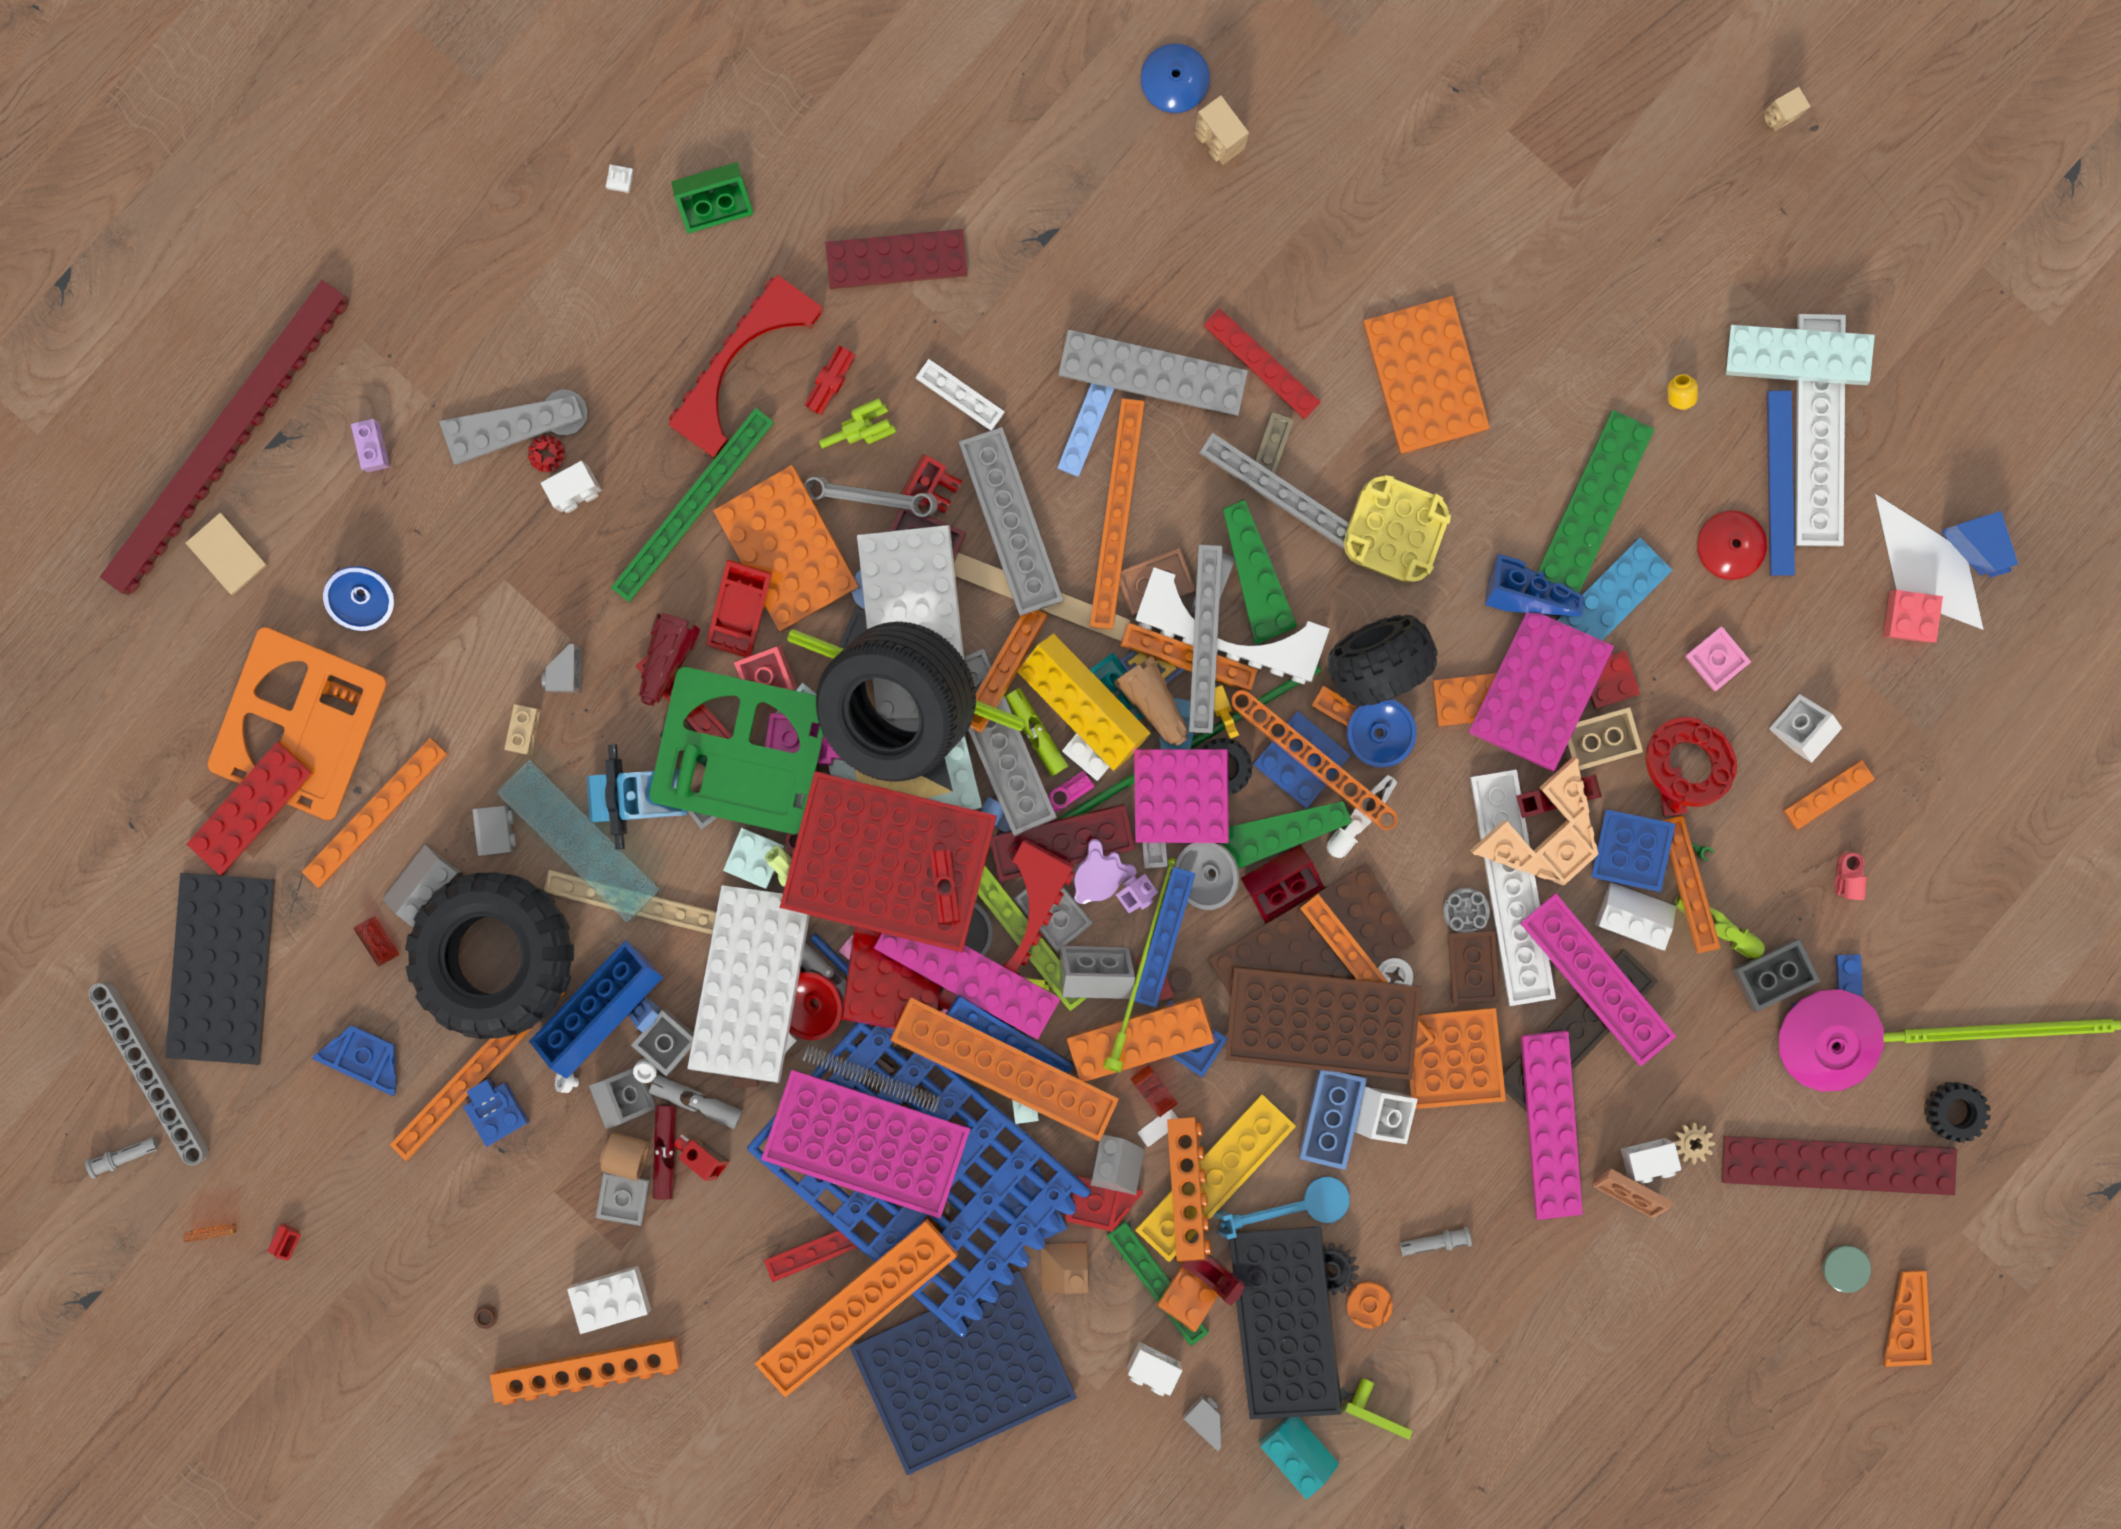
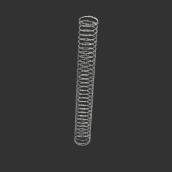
M808 1046V1048H807V1050H806V1053H805V1055H804L803 1061H806V1059H807V1057H808L807 1052H808L809 1046ZM812 1046L811 1049H810L811 1054H810L808 1063H810V1061H811V1059H812L811 1055H812V1051H813V1046ZM818 1048L815 1049V1051H816L815 1056H814V1060H815V1061H816L815 1057H816ZM825 1051V1052L823 1053V1055H822V1057L824 1056V1058H823V1061H822V1064H821V1068L823 1067V1065H824V1063H825L824 1059H825L826 1051ZM829 1053V1054L827 1055V1057H826V1059L828 1058V1060H827V1063H826L825 1070L827 1069V1067H828V1065H829L828 1061H829L830 1053ZM832 1055L830 1061L832 1060V1063L829 1072L831 1071L835 1062L836 1065L833 1073H835L840 1064L838 1075L844 1066V1070L842 1073L843 1076L849 1066L846 1078H848L853 1068L850 1080L853 1078L857 1070L854 1081L857 1080L861 1072L859 1083L861 1082L866 1072L863 1085L865 1084L870 1074L867 1087L869 1086L874 1076V1080L871 1088H873L878 1078V1076L876 1077V1071L872 1075L871 1069L867 1075L868 1068H866V1070L863 1073L864 1066H862V1068L859 1071L860 1065H858L854 1071L855 1063L852 1065L850 1069L851 1061L848 1063L846 1067L847 1059L844 1061L842 1065L843 1058L840 1059L837 1065L839 1057L837 1056L833 1063L834 1055ZM885 1075L882 1076L883 1081L881 1084L880 1091L882 1090L886 1082V1080L884 1081ZM882 1078L880 1079V1081H879V1079H878V1082H877V1085H876V1090H877V1088H878V1086H879V1084H880ZM891 1078L892 1082H891V1086H890L888 1095L890 1094V1092H891V1090H892V1088H893V1086H894V1084L892 1085V1083H893V1078ZM887 1080V1083H886V1087H885L884 1093L886 1092V1090H887V1088H888V1086H889V1084H890V1082L888 1083V1080ZM901 1081L899 1082L900 1087H899L898 1094H897V1097H896V1098H898V1096H899V1094H900V1092H901V1090H902V1088H901L902 1082H901ZM906 1083L903 1084L904 1089H903V1093H902V1096H901V1100H902V1098H903V1096H904V1094H905V1092H906V1090H905ZM910 1084L907 1086L908 1092H907L905 1101L907 1100V1098H908V1096H909V1094H910V1092H909ZM895 1085V1088H894L892 1097L894 1096V1094H895V1092H896V1090H897V1088H898V1086L896 1087V1085ZM916 1088L917 1093H916V1096H915V1100H914L913 1105L915 1104V1102H916V1100H917V1098H918V1096H917V1094H918V1088ZM922 1089L920 1090L921 1095H920V1099H919V1102H918V1105H917V1106H919V1104H920V1102H921V1100H922V1098H921L922 1092H923ZM912 1091V1094H911L909 1103L911 1102V1100H912V1098H913V1096H914L913 1091ZM931 1093L928 1094L929 1100H928V1103H927L926 1110H927V1108H928V1106H929V1104H930V1102H931V1100H930ZM935 1094L932 1096L934 1099L930 1109L931 1111L934 1106L933 1113L940 1099V1096H938L935 1100ZM924 1098V1101H923V1104H922V1108H923V1106H924V1104H925V1102H926L925 1098Z

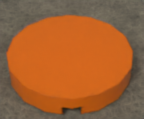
M1361 1282L1354 1286L1347 1295L1346 1308L1348 1315L1360 1327L1376 1328L1387 1322L1392 1314L1393 1303L1391 1296L1386 1288L1377 1282Z

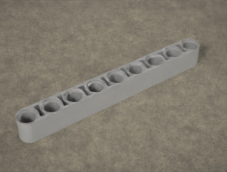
M109 982L94 984L89 990V998L180 1157L187 1165L193 1166L204 1162L209 1156L206 1143L116 987ZM101 987L106 990V997L104 999L99 996ZM113 1007L118 1011L116 1019L112 1018L110 1014ZM124 1027L130 1032L128 1039H125L122 1035ZM136 1047L141 1051L140 1059L135 1058L133 1054ZM147 1067L153 1072L152 1079H148L145 1075ZM158 1088H161L165 1093L163 1099L158 1098L156 1094ZM169 1108H173L175 1110V1119H171L169 1117ZM181 1128H184L188 1133L186 1140L180 1136ZM193 1148L199 1151L198 1160L194 1159L191 1155Z

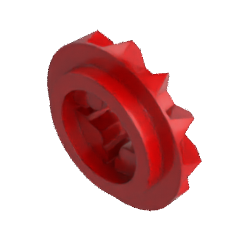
M542 435L537 439H533V442L528 447V459L531 465L538 471H555L564 461V447L553 436ZM549 445V452L555 457H546L543 461V455L537 451L545 450Z

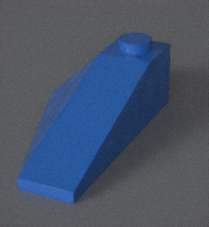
M1497 554L1486 588V606L1509 612L1581 616L1583 614V595L1560 582L1555 584L1546 580L1544 573L1540 571L1536 573L1525 567L1526 563L1519 559Z

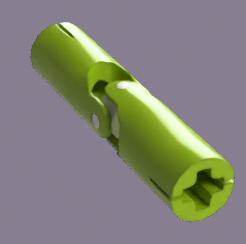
M1021 688L1006 695L1005 699L1012 714L1026 720L1022 731L1031 742L1032 747L1050 776L1052 777L1067 768L1068 764L1050 735L1046 732L1045 727ZM1029 722L1034 724L1035 727L1030 729Z

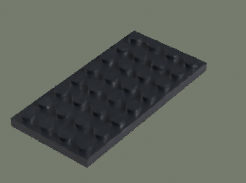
M180 873L165 1058L260 1064L275 879Z
M1312 1226L1236 1232L1237 1237L1229 1239L1233 1274L1245 1286L1236 1304L1250 1420L1341 1415L1343 1409L1322 1227Z

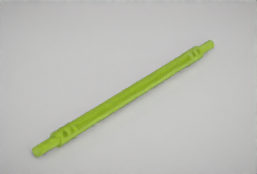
M2094 1019L1904 1029L1903 1032L1884 1033V1042L1922 1043L2113 1033L2115 1030H2121V1020Z

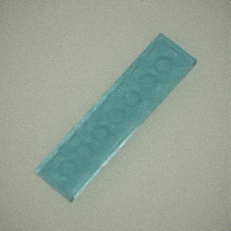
M528 760L496 792L627 923L661 890L621 850H615V844L593 822H590L589 818L531 760Z

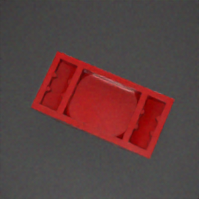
M729 559L726 561L706 646L742 657L751 656L772 578L771 572Z

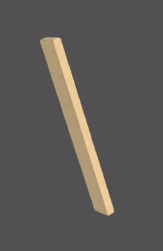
M958 553L954 562L955 577L1013 599L1003 570ZM1061 593L1063 602L1040 609L1120 642L1122 641L1126 625L1130 623L1129 619L1115 615L1113 630L1090 627L1093 605Z
M549 870L544 891L548 894L713 934L717 911Z

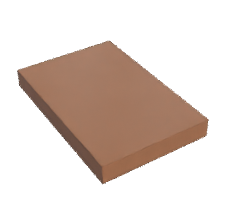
M1180 548L1122 570L1120 588L1131 616L1138 614L1153 568L1176 575L1174 583L1179 597L1196 592Z
M1613 1169L1595 1178L1592 1185L1594 1188L1651 1218H1655L1668 1211L1673 1204V1201Z

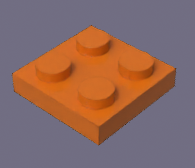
M1180 1266L1156 1306L1191 1331L1196 1332L1219 1295L1201 1279Z

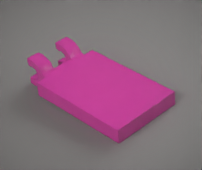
M770 713L765 747L796 753L800 749V741L794 726L785 715ZM813 722L810 736L817 738L819 723ZM824 735L818 765L833 766L834 759L841 761L843 759L833 751Z

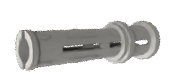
M152 1136L115 1152L106 1151L100 1157L86 1159L85 1166L89 1176L95 1179L101 1173L109 1170L115 1171L123 1163L159 1150V1145L155 1137Z
M1464 1226L1463 1229L1455 1231L1447 1229L1440 1235L1401 1241L1399 1243L1402 1257L1442 1248L1451 1251L1454 1247L1464 1245L1471 1247L1472 1242L1469 1228Z

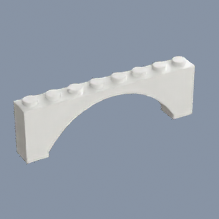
M1153 568L1135 621L1139 622V627L1152 630V627L1161 630L1160 634L1173 638L1174 635L1182 637V642L1193 646L1195 620L1190 616L1178 595L1174 583L1176 575ZM1307 621L1305 627L1284 640L1261 646L1236 645L1217 638V652L1219 650L1227 653L1226 658L1239 662L1240 658L1248 660V665L1257 669H1261L1262 666L1271 668L1270 673L1283 677L1284 673L1293 676L1292 681L1305 685L1306 681H1312L1330 628Z

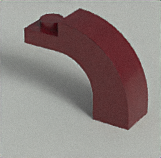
M1596 774L1581 778L1587 801L1602 797ZM1541 789L1516 796L1522 818L1557 809Z
M1208 1254V1260L1177 1261L1183 1268L1211 1287L1230 1306L1241 1297L1245 1288L1244 1283L1211 1255Z

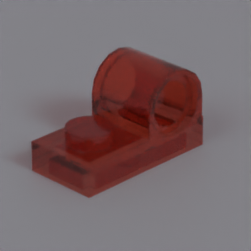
M1149 1064L1130 1078L1159 1117H1162L1178 1104Z

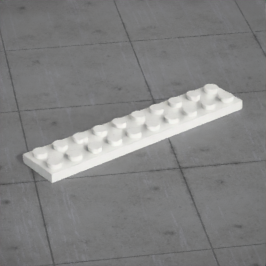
M1799 314L1797 315V329L1845 333L1846 315ZM1796 380L1795 546H1844L1845 384Z
M1517 770L1470 777L1480 840L1505 819L1530 847L1526 821L1521 816L1516 798L1517 795L1521 794ZM1484 858L1508 1005L1514 1006L1556 999L1549 958L1519 924L1540 906L1535 875Z

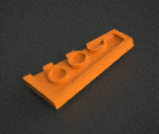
M1925 1270L1900 1272L1883 1366L1932 1365L1927 1271Z

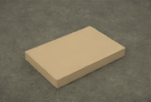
M219 513L186 542L187 546L231 595L236 594L267 566V563L223 513Z

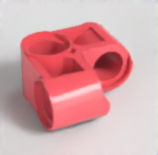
M1844 852L1839 856L1835 880L1836 895L1842 896L1845 899L1865 900L1867 876H1863L1865 863L1860 854ZM1853 856L1856 863L1853 868L1849 869L1847 867V860Z

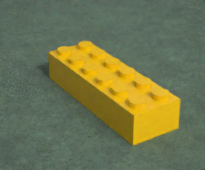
M1055 634L1039 643L1017 671L1113 771L1126 762L1151 734Z

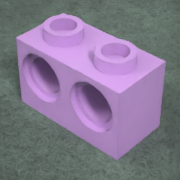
M370 419L351 424L361 469L366 472L389 468L390 464L380 422Z

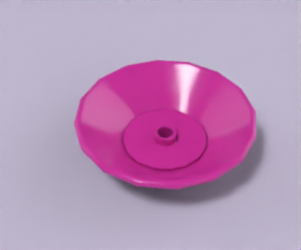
M1842 989L1820 990L1801 999L1786 1014L1779 1031V1055L1787 1072L1801 1085L1821 1092L1843 1091L1862 1082L1877 1066L1884 1049V1028L1876 1010L1861 996ZM1839 1042L1837 1048H1832L1833 1043Z

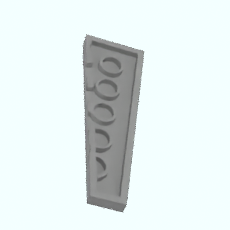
M571 396L442 420L439 423L454 465H459L585 418L578 398Z

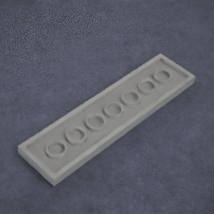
M1067 330L1058 376L1237 417L1248 370Z
M1003 427L959 441L962 455L1019 616L1063 602Z
M984 649L964 657L965 663L972 674L976 692L991 668ZM1003 696L997 709L1012 714L1005 696ZM989 720L982 733L969 728V733L1014 837L1056 819V814L1020 731Z

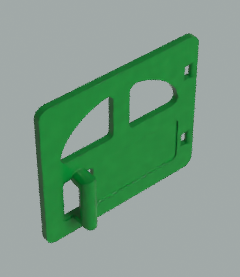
M689 667L680 668L675 676L650 789V799L660 805L785 833L798 834L814 772L817 769L824 737L821 726H819L817 738L810 736L812 723H819L816 712V695ZM724 696H737L740 699L732 738H722L690 731L685 728L684 722L687 716L699 705ZM765 702L775 707L791 722L800 741L798 752H785L754 745L750 742L756 709L759 703ZM683 750L677 785L674 788L672 787L678 755ZM700 754L706 755L707 763L701 790L699 793H695L690 790L697 756ZM797 793L804 794L801 809L794 807Z

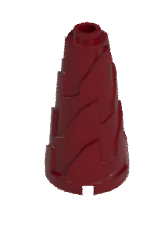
M665 613L656 614L650 633L652 636L638 695L641 697L642 703L654 706L655 703L660 702L666 689L670 687L678 668H681L689 650H692L699 636L700 629L693 624L692 629L687 628L688 621Z

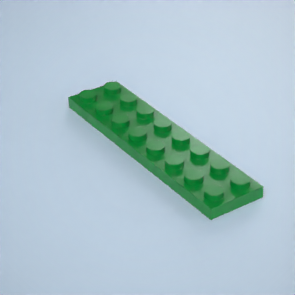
M1615 410L1610 412L1537 570V573L1540 571L1545 574L1544 578L1554 584L1560 582L1577 593L1580 592L1651 439L1654 428Z

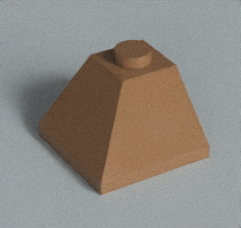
M1087 1242L1045 1243L1044 1248L1041 1249L1042 1291L1063 1294L1088 1293Z

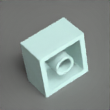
M741 828L723 871L768 889L776 871L767 863L765 856L775 846H780L785 851L786 845L749 829Z

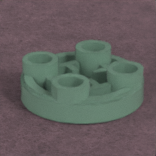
M1842 1244L1833 1248L1826 1255L1821 1265V1270L1831 1287L1841 1292L1851 1293L1860 1290L1866 1285L1870 1278L1871 1265L1863 1251L1854 1246Z

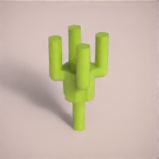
M880 398L853 409L851 411L853 418L841 423V431L819 440L821 448H826L846 438L850 444L861 439L871 444L896 433L895 426L893 424L890 425L888 419L874 425L872 424L871 419L889 412L886 404H882Z

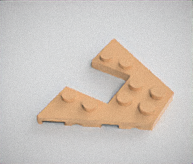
M1573 756L1539 787L1567 821L1535 850H1532L1504 819L1470 851L1474 855H1479L1494 862L1508 865L1511 868L1534 874L1537 877L1551 880L1563 886L1598 855L1597 845L1594 842V831L1588 814L1587 798L1583 790L1584 784L1580 776L1579 760Z

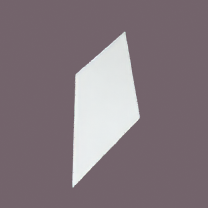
M1875 494L1896 590L1943 596L1941 614L1983 629L1970 567L1966 559L1947 539Z

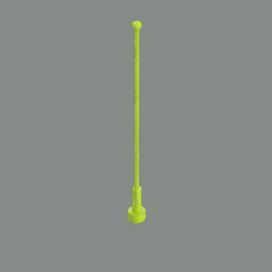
M1173 857L1167 861L1169 866L1121 1031L1117 1033L1111 1057L1105 1058L1103 1068L1110 1071L1121 1072L1123 1062L1119 1060L1127 1036L1125 1031L1172 868L1176 864V859Z

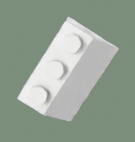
M1610 882L1594 925L1665 951L1673 930L1676 906Z

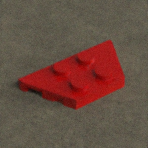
M1074 1174L1090 1189L1091 1193L1088 1197H1081L1072 1192L1069 1194L1076 1206V1211L1071 1215L1065 1214L1066 1221L1112 1232L1134 1203L1143 1195V1190L1137 1189L1136 1195L1091 1186V1178Z

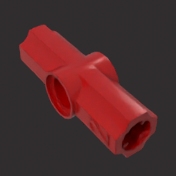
M838 345L827 366H824L815 381L816 385L804 406L822 416L833 395H836L845 381L844 376L855 360L856 355Z
M951 851L930 852L939 923L959 920ZM947 879L950 881L951 889L949 892L942 893L939 891L938 884L941 880Z

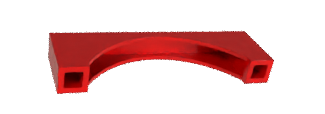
M779 275L767 281L764 286L766 291L761 297L757 296L750 306L752 308L747 316L743 315L737 323L738 329L734 335H728L723 343L725 346L720 354L718 352L714 354L709 362L711 364L707 372L703 371L696 380L698 384L694 390H689L682 399L683 405L680 409L676 408L669 417L670 422L668 425L714 459L729 441L724 436L721 427L718 401L721 382L732 359L746 344L769 331L793 326H806L811 330L824 312L822 306Z
M1027 839L1022 842L1012 861L1018 865L1023 876L1029 900L1028 925L1024 938L1016 953L1003 965L1015 973L1018 972L1021 965L1026 966L1032 955L1028 953L1032 945L1037 946L1042 936L1039 932L1042 925L1047 926L1053 916V913L1050 912L1054 904L1059 905L1064 896V893L1061 892L1064 884L1069 885L1075 875L1072 872L1073 864ZM944 988L939 997L938 1005L948 1010L958 995Z

